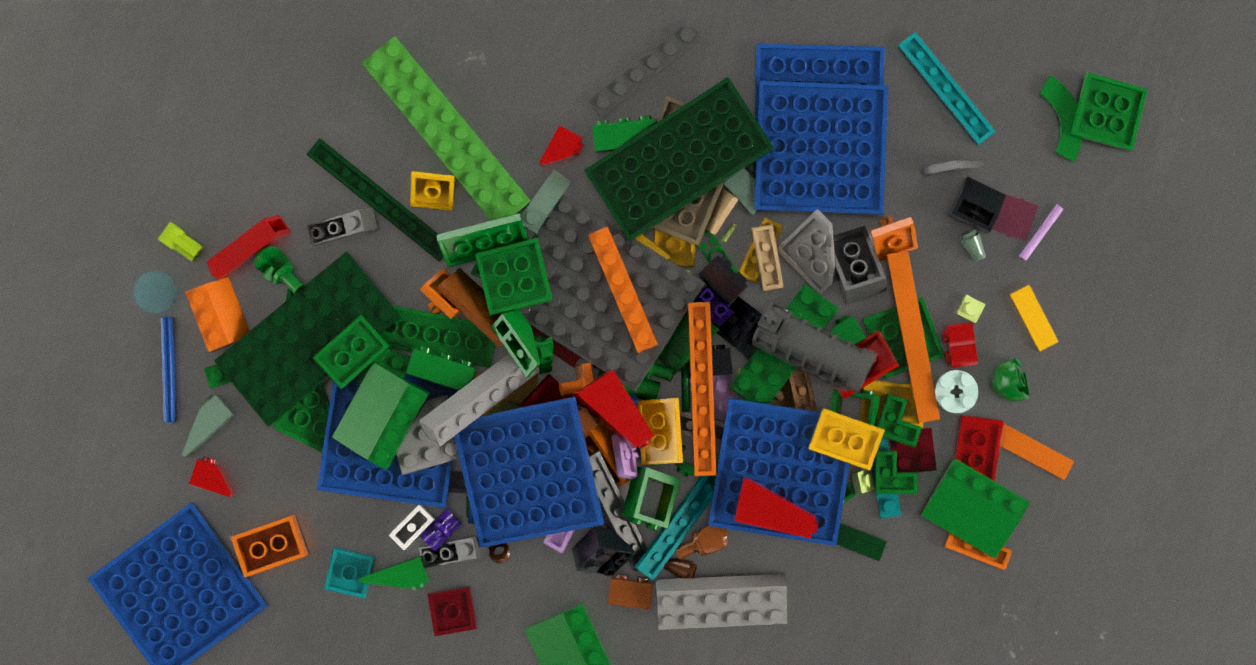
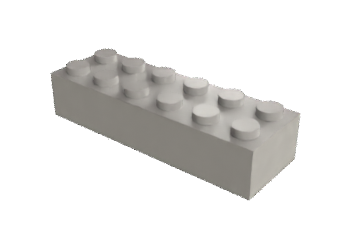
M785 573L656 580L658 630L787 624V585Z

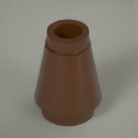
M669 558L664 566V570L679 578H694L697 565L693 564V561Z

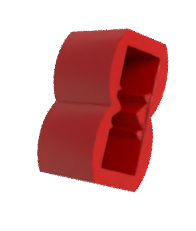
M973 323L945 325V330H942L943 343H947L948 351L944 353L946 364H950V368L978 365Z

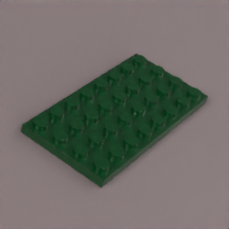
M726 77L584 171L628 241L631 242L775 148L729 77Z
M346 251L216 358L214 362L263 422L270 427L329 378L328 374L312 357L359 315H362L379 335L384 333L402 317Z

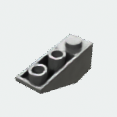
M373 208L356 210L307 225L312 246L378 229Z
M477 535L443 542L435 551L429 546L419 548L424 569L476 559L490 554L488 546L480 548Z

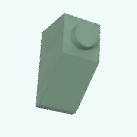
M747 167L723 184L728 191L738 198V202L753 216L756 212L754 210L756 182L754 178L756 175Z

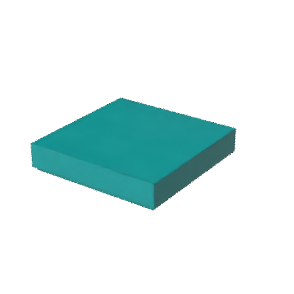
M333 547L323 589L366 599L369 584L360 583L357 578L372 573L376 557Z

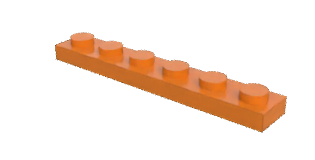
M608 226L589 234V239L637 352L640 353L657 346L655 336Z

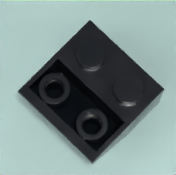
M967 176L949 216L985 233H989L998 218L1006 195Z
M717 255L698 275L729 305L748 287L745 284L748 280L739 271L735 273L730 268L732 263L725 256L720 258Z
M738 296L730 305L735 314L719 328L720 331L717 334L749 360L758 349L753 346L752 339L758 328V322L762 313Z
M594 526L572 548L577 571L603 574L605 576H613L635 554L634 549L613 529Z

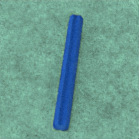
M162 317L161 344L164 422L172 423L176 422L173 318Z

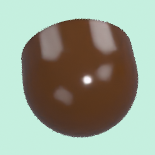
M507 543L489 547V556L493 562L503 564L509 560L511 551ZM502 547L504 551L500 555H494L495 549Z

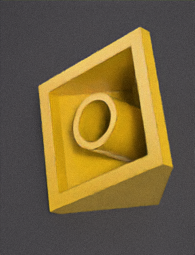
M412 171L410 206L453 211L456 177Z

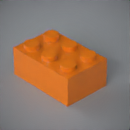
M295 514L230 537L244 578L309 555Z

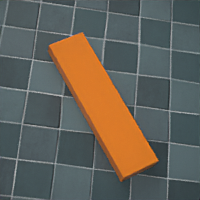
M1006 424L1003 425L1001 447L1065 480L1075 461Z

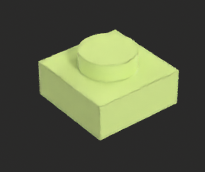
M965 295L956 314L976 324L986 304Z
M866 469L851 473L855 494L874 490V479L871 470Z

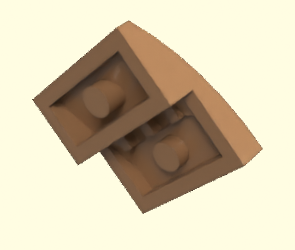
M802 370L794 371L771 404L811 411L817 410L809 373Z

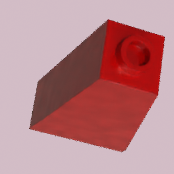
M280 215L264 218L206 262L209 266L208 270L218 280L225 278L255 258L261 249L272 246L291 231Z
M614 370L605 372L573 393L579 402L631 448L639 447V449H642L651 443L649 439L654 437V434Z
M745 476L743 477L734 521L810 539L812 533L816 534L819 521H815L816 517L813 513Z

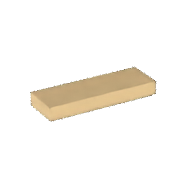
M773 224L751 228L762 291L784 288Z

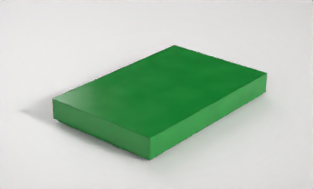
M359 315L312 358L342 390L390 346L362 315Z

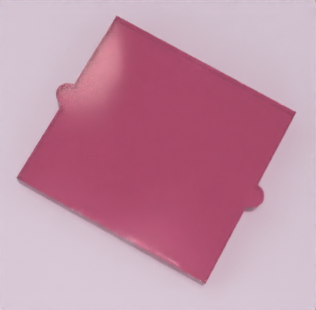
M1005 194L1006 196L993 230L1007 234V237L1013 236L1026 241L1038 205L1024 201V198L1018 199Z

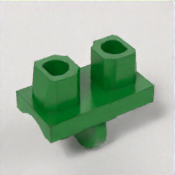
M535 336L534 340L541 363L538 366L539 373L551 372L553 360L552 337L546 339L542 336Z

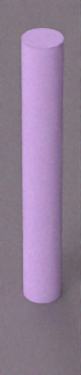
M1056 204L1019 255L1021 259L1026 261L1063 211L1062 207Z

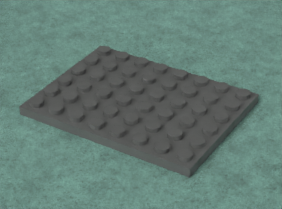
M563 194L537 234L535 233L532 239L538 238L553 301L519 310L532 327L546 336L552 337L554 341L604 373L614 370L621 383L636 392L687 314L688 303L695 302L706 284L638 240L634 239L629 242L622 230ZM607 226L658 344L640 353L636 350L588 236Z

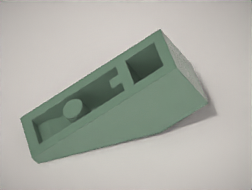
M553 170L522 214L521 218L524 227L537 234L572 181L556 170Z
M209 395L202 401L201 404L203 406L198 411L182 452L184 457L192 454L235 415L233 410L219 395L214 397Z

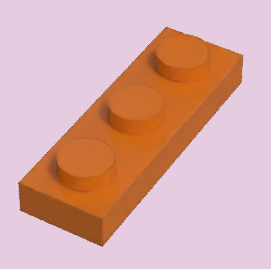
M949 533L944 545L945 548L1001 570H1006L1013 551L1003 547L994 559Z

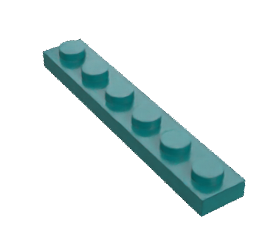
M916 32L898 45L900 50L977 145L996 132Z
M716 475L700 476L671 516L668 528H663L635 565L636 569L651 580L655 579L712 501Z

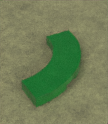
M1050 75L1039 95L1051 104L1060 121V139L1055 153L1074 163L1082 143V138L1070 135L1077 103L1068 89Z

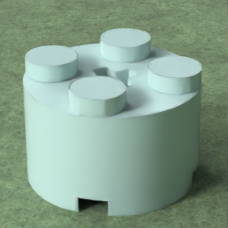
M961 370L947 371L941 374L934 383L937 405L946 412H965L972 408L977 400V383L967 372ZM954 386L960 389V394H957L956 398L954 394L950 393Z

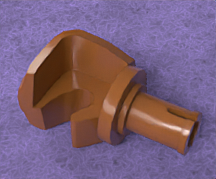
M707 525L698 533H692V540L678 546L676 552L679 559L682 560L696 552L704 556L720 551L729 543L728 531L725 528Z

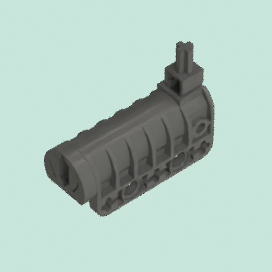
M773 302L765 308L752 339L753 346L841 390L848 391L850 389L859 393L877 357L876 353L866 348L861 349L853 345V342H847L839 338L835 333L832 335L824 331L823 327L819 326L818 328L808 323L806 319H799L793 316L792 312L775 305Z

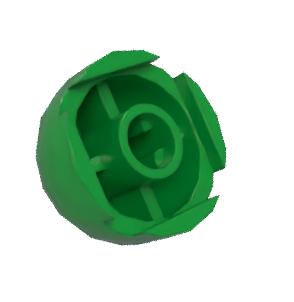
M1018 358L1005 361L998 366L995 372V380H992L995 393L999 392L1003 399L1011 402L1029 399L1027 395H1030L1027 376L1025 372L1022 373L1019 367H1022V363Z

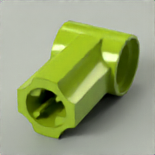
M169 222L158 237V240L193 262L199 256L203 247L187 236L186 232L177 225Z

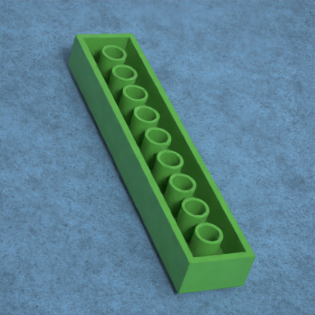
M395 36L362 62L491 221L519 214L528 207L531 200Z

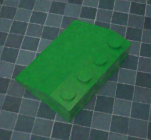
M373 362L332 438L368 461L387 470L391 466L430 392Z
M953 459L920 516L995 559L1017 527L1031 502L959 460Z
M583 602L524 629L540 665H611Z

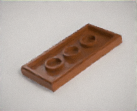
M458 268L437 287V290L498 347H501L503 343L491 326L502 314L490 316L484 290L462 269Z

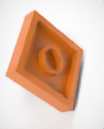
M886 216L888 222L883 217L879 222L882 227L871 231L873 246L879 261L886 260L887 254L903 251L909 252L918 248L915 226L911 217L895 223L891 216Z
M443 268L428 280L420 290L432 301L428 305L429 311L436 306L431 313L439 314L442 310L452 319L460 310L437 290V287L450 276Z
M591 363L574 366L576 380L559 383L561 396L573 394L594 380Z

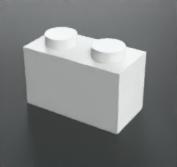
M419 504L389 536L403 550H406L436 518L423 505Z

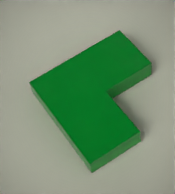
M887 394L877 423V427L885 430L882 437L916 448L922 427L902 421L908 400Z
M877 450L874 468V493L918 494V472H897V451Z

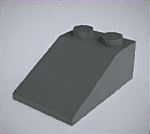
M862 226L834 235L836 278L845 302H853L887 291V278L866 227Z

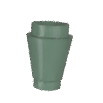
M975 228L960 235V243L975 262L986 257L980 233L976 232Z

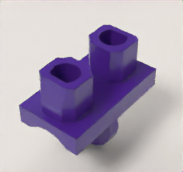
M709 285L700 292L694 302H710L711 321L718 328L735 314Z
M446 508L419 536L435 551L462 523Z

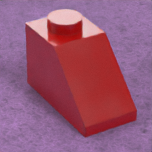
M559 125L539 164L546 166L571 159L574 154L579 155L584 145L581 143L582 137Z
M204 456L203 460L197 459L189 484L232 497L234 491L221 465L215 464L216 460Z

